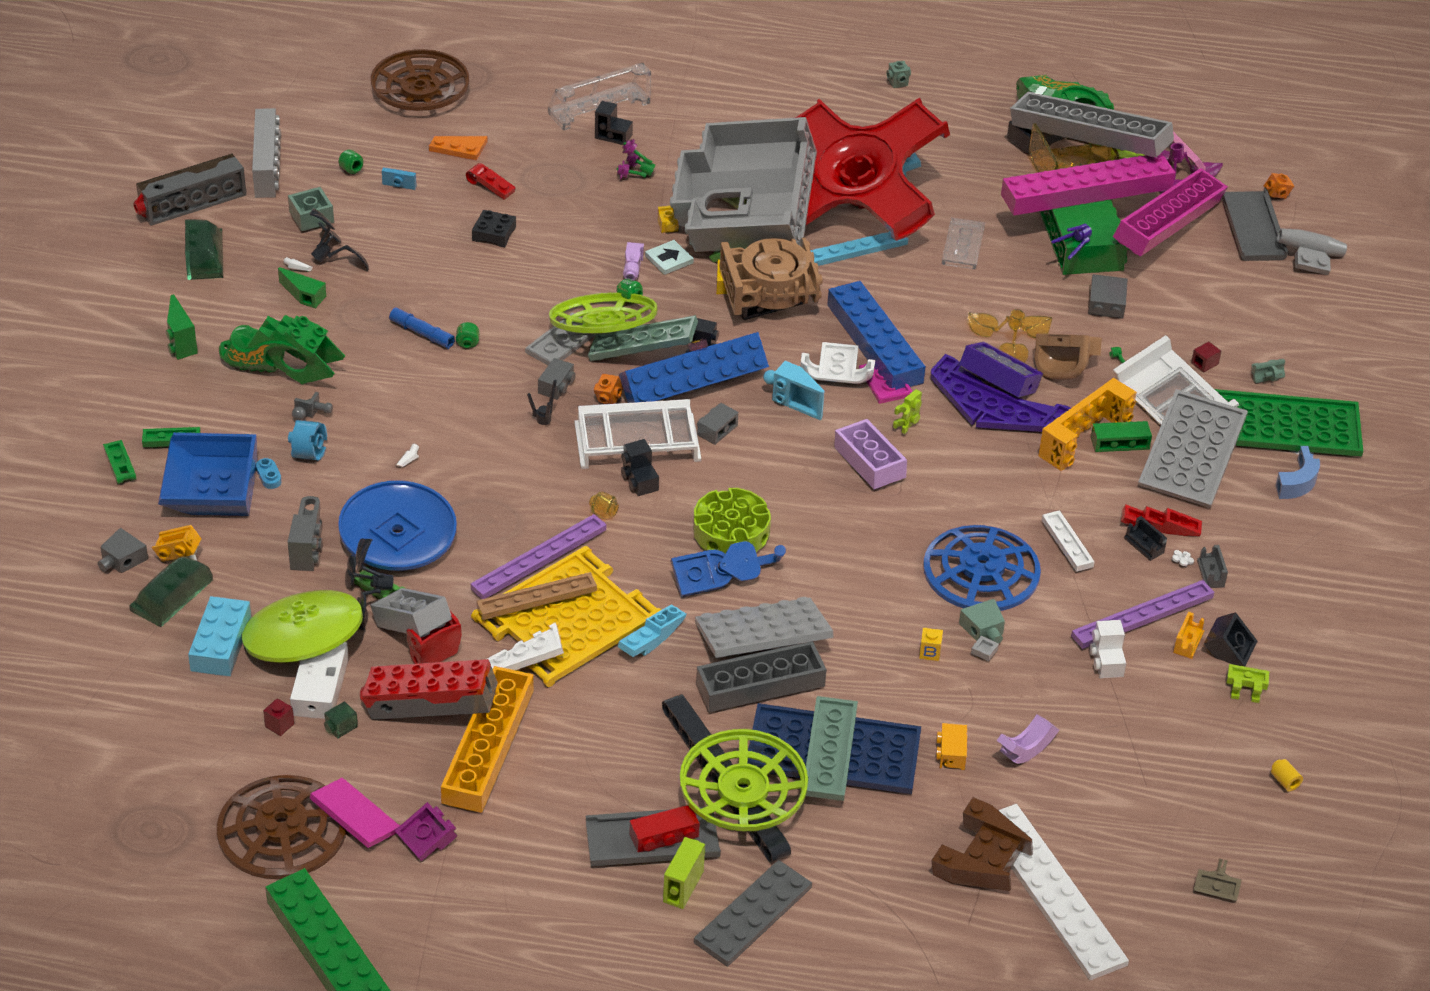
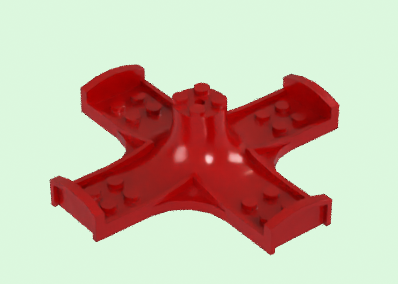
M921 98L916 99L888 119L870 126H855L845 122L820 99L817 100V104L795 117H806L817 151L806 225L840 204L851 203L854 206H858L859 209H867L891 232L892 238L898 241L919 230L935 215L932 202L909 182L903 174V165L909 156L938 136L943 138L950 136L948 122H942L922 104Z

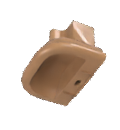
M1036 334L1035 365L1038 371L1043 373L1044 377L1050 379H1074L1085 370L1091 356H1101L1102 338L1090 337L1088 335Z

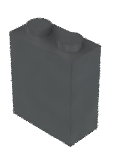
M1093 274L1088 314L1124 319L1128 278Z

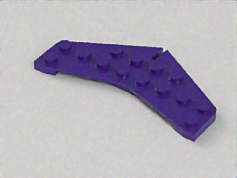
M947 354L931 369V380L971 425L976 422V427L1042 432L1044 427L1071 409V407L1062 404L1050 406L1018 399L992 388L961 367L957 359Z

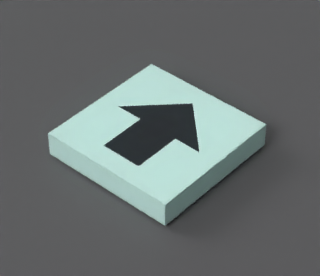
M675 240L645 251V257L664 275L694 263V258Z

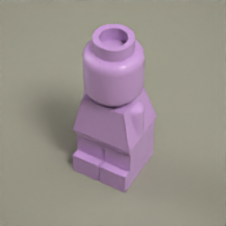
M627 242L623 270L625 279L636 280L638 278L640 264L644 256V244Z

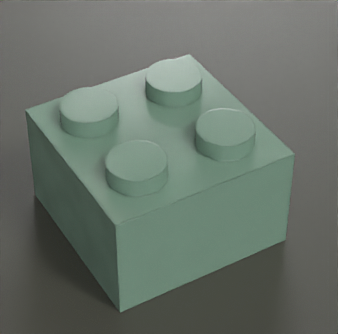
M321 187L288 195L289 212L301 231L320 227L319 221L324 223L319 218L310 216L313 208L320 211L331 223H334L333 205Z

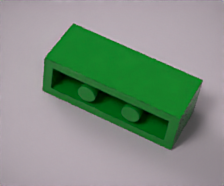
M1148 421L1093 423L1091 441L1095 452L1150 450L1152 433Z

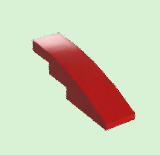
M1125 504L1122 509L1121 522L1128 525L1131 523L1135 526L1136 519L1142 516L1161 533L1179 536L1200 537L1201 520L1170 508L1161 512L1146 506L1142 511Z

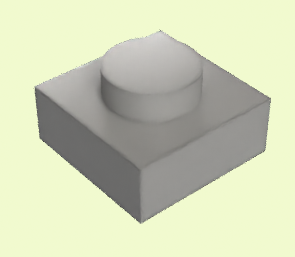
M980 636L973 645L971 654L989 661L998 650L999 643Z

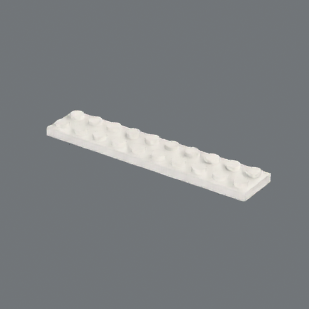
M1014 804L999 810L1031 837L1033 841V855L1030 856L1021 852L1011 867L1012 871L1087 978L1093 980L1128 966V958L1019 806Z

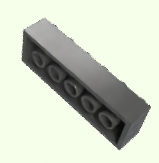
M813 641L697 666L696 684L708 712L825 687L827 669Z

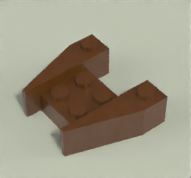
M972 797L963 811L964 828L977 834L965 853L942 844L931 860L933 875L953 884L1010 891L1011 874L1008 872L1021 852L1030 856L1033 855L1032 838L993 805Z

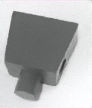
M119 528L101 545L102 559L98 561V566L104 572L112 567L118 572L123 573L148 560L147 546L122 528Z

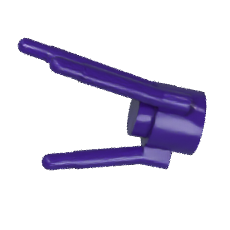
M1085 223L1068 228V232H1074L1051 241L1054 244L1072 236L1076 240L1082 241L1068 256L1069 260L1090 241L1089 237L1092 235V230Z

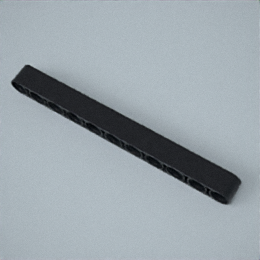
M683 694L662 701V709L665 716L689 750L699 741L712 735ZM719 744L707 748L714 757L724 754ZM701 754L696 757L701 767L704 768L708 763ZM730 760L721 762L725 768L733 765ZM713 768L708 777L712 782L718 783L720 774ZM739 784V785H738V786H740V787H742V788L748 787L747 784H744V785ZM729 805L734 814L739 815V808ZM757 805L748 808V815L758 814L766 810ZM769 815L761 819L749 820L748 824L764 823L771 821L772 818ZM777 825L768 829L747 831L770 863L791 855L789 842Z

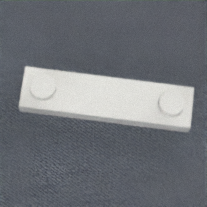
M1060 510L1042 515V522L1075 571L1094 567V560Z

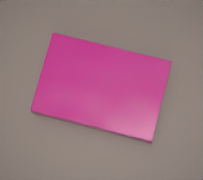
M867 364L859 365V369L864 368ZM875 368L871 379L866 381L879 404L904 399L913 392L908 384L904 388L897 390L889 388L886 385V380H883L884 377L880 376L878 369L875 370Z

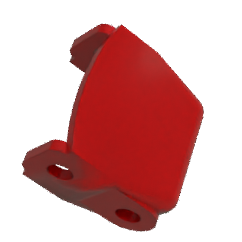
M452 612V619L446 622L445 626L431 630L427 636L420 637L413 629L406 630L410 655L414 664L442 662L458 653L462 630L458 618Z

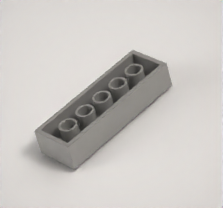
M276 108L255 109L252 165L255 198L276 197V190H279L281 129H279L280 116L276 115Z

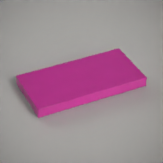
M340 778L312 792L310 795V799L367 848L396 834L395 830L400 826L344 778Z

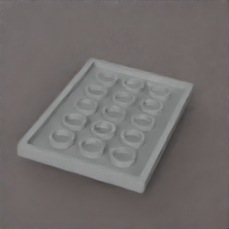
M1176 389L1138 481V486L1211 508L1248 411Z
M800 597L797 600L791 601L781 600L774 604L763 603L756 607L745 606L732 611L722 610L720 613L714 614L704 613L701 616L695 617V623L716 658L833 638L832 628L810 597Z

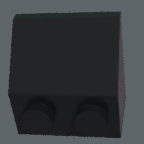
M1234 612L1218 617L1215 620L1204 644L1216 659L1245 667L1258 641L1238 614Z

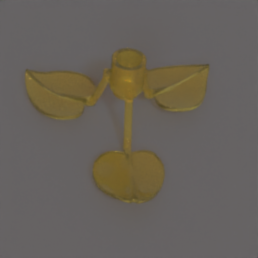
M1014 309L1011 311L1010 317L1006 316V319L998 326V320L990 314L969 312L968 323L975 334L982 337H990L993 331L998 332L1008 322L1010 329L1014 330L1012 343H1003L999 350L1025 363L1029 353L1024 344L1015 343L1018 329L1022 327V331H1026L1032 338H1036V334H1048L1052 317H1025V313L1022 310Z

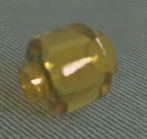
M603 491L592 495L589 500L592 514L603 519L614 517L619 508L616 497Z

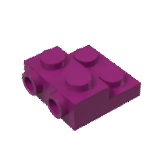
M428 802L395 830L421 862L436 848L444 849L457 837L454 832L457 828L449 819L444 821L442 819L444 816L442 811L437 806L432 808Z

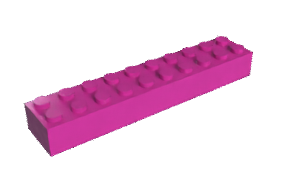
M1160 153L1157 157L1141 155L1003 178L1001 196L1014 216L1168 190L1173 187L1176 172L1163 153Z
M1200 168L1121 220L1113 238L1141 257L1217 205L1228 186Z

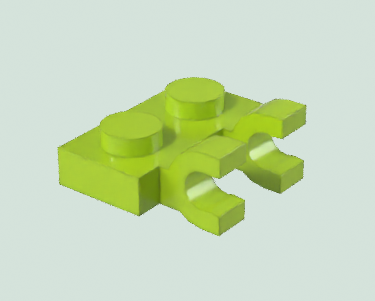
M915 389L905 397L902 405L895 407L894 414L903 413V416L893 422V428L896 429L902 426V433L905 434L908 428L919 421L922 392Z
M1229 664L1227 683L1233 684L1231 698L1239 700L1242 686L1253 688L1251 702L1259 703L1262 690L1268 689L1270 671Z

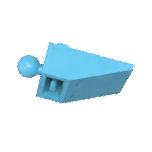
M784 361L776 371L768 370L764 373V381L767 384H773L772 401L818 420L822 419L825 391L802 367Z

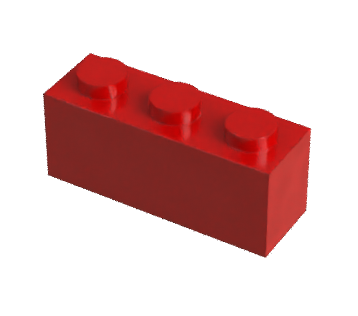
M689 805L630 820L629 835L637 852L651 851L682 842L685 837L690 839L699 837L700 823L695 812Z

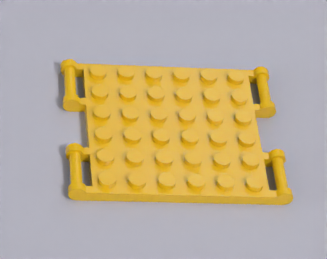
M584 546L505 593L591 572L597 584V591L493 617L492 619L500 625L499 628L494 626L488 619L483 620L478 608L472 612L471 618L484 626L496 641L502 640L509 633L518 642L522 640L523 643L534 638L533 634L541 631L543 633L549 630V626L556 622L564 653L540 661L551 673L548 674L537 663L526 666V668L529 667L536 673L547 687H552L558 679L645 626L646 619L662 609L656 608L638 589L629 594L623 592L607 578L613 573V568L596 557L588 546Z

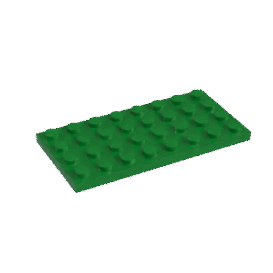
M1214 389L1227 402L1235 399L1239 403L1237 408L1248 411L1236 442L1237 446L1300 451V446H1308L1309 451L1313 453L1363 456L1359 402Z

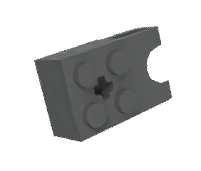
M303 497L300 502L298 515H293L288 537L290 570L314 571L315 563H319L320 554L318 550L322 549V521L320 519L321 508L318 497ZM313 504L314 510H307L305 507Z

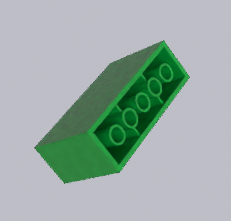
M1112 199L1039 211L1050 242L1074 232H1068V228L1080 226L1084 223L1092 230V235L1089 237L1090 241L1070 260L1068 256L1082 241H1078L1072 236L1060 242L1051 243L1063 275L1124 271V265L1127 263V250L1129 248L1113 238L1121 220L1117 217V211L1112 205Z

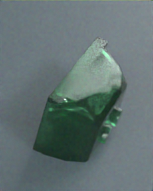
M185 219V259L188 280L224 278L223 230L208 220Z
M185 556L179 557L160 571L140 590L135 601L129 605V609L136 615L162 627L213 581V574L205 564Z

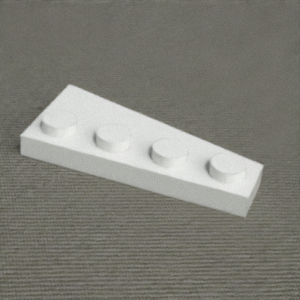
M556 622L549 626V630L543 633L538 631L533 634L534 638L524 643L521 640L511 650L507 651L504 649L487 658L492 669L494 666L518 670L563 654Z

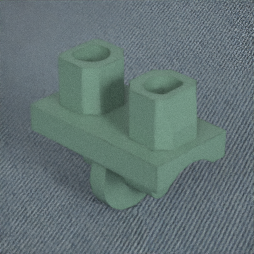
M1273 359L1268 362L1252 364L1251 373L1253 374V381L1255 383L1269 380L1274 382L1279 378L1285 377V360Z

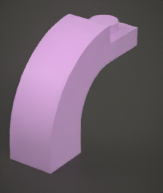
M1036 715L1021 734L1013 738L1001 734L997 741L1002 744L1000 751L1014 763L1020 764L1029 761L1045 749L1059 732V729L1045 718Z

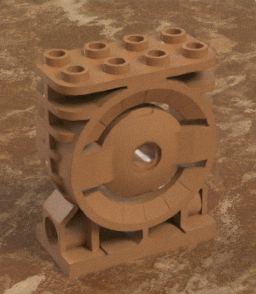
M805 237L800 239V246L796 243L795 239L788 241L777 238L756 241L746 249L742 247L730 248L728 242H721L719 270L734 315H741L742 307L757 305L767 309H784L792 307L801 301L803 304H807L809 295H811L814 303H818L819 299H821L820 285L823 284L822 275L818 273V264L814 262V253L810 251V242Z

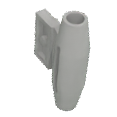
M1281 228L1277 234V242L1297 250L1295 253V268L1328 275L1331 271L1330 258L1328 256L1344 257L1347 251L1346 243L1327 235L1301 229Z

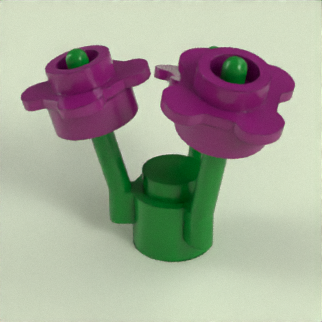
M634 139L627 140L622 147L624 149L622 153L628 154L626 158L628 164H624L625 161L623 160L622 165L619 164L618 168H616L617 174L620 175V180L622 177L627 178L628 173L644 178L646 175L650 177L656 164L652 163V160L636 150L637 144ZM639 164L641 165L639 170L642 172L629 170V167H636Z

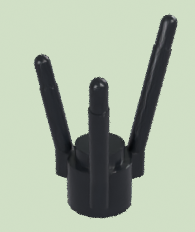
M557 380L553 381L550 400L547 406L542 405L536 409L531 394H527L532 409V416L536 417L537 423L541 425H547L551 422Z

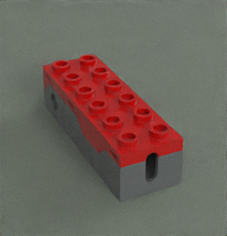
M489 659L371 667L366 684L360 689V700L366 706L371 720L489 713L498 682Z

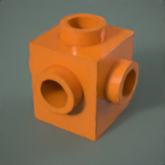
M1271 173L1263 185L1272 198L1286 199L1294 188V184L1289 177L1282 173Z
M602 374L594 387V393L598 402L603 404H616L623 390L619 376Z

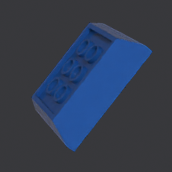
M173 433L170 439L158 505L189 515L249 516L256 476V463L258 462L256 434Z

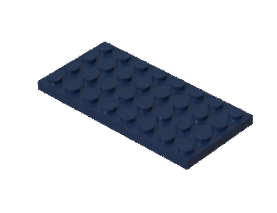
M757 703L752 730L769 733L788 743L797 751L806 766L814 711ZM856 717L846 785L912 794L922 726ZM750 740L748 751L760 753L770 759L779 752L778 749L770 745ZM786 756L778 765L785 772L786 776L800 778L796 766ZM748 758L747 764L757 766L760 769L766 765L758 760ZM772 770V771L769 773V774L777 775L774 770Z

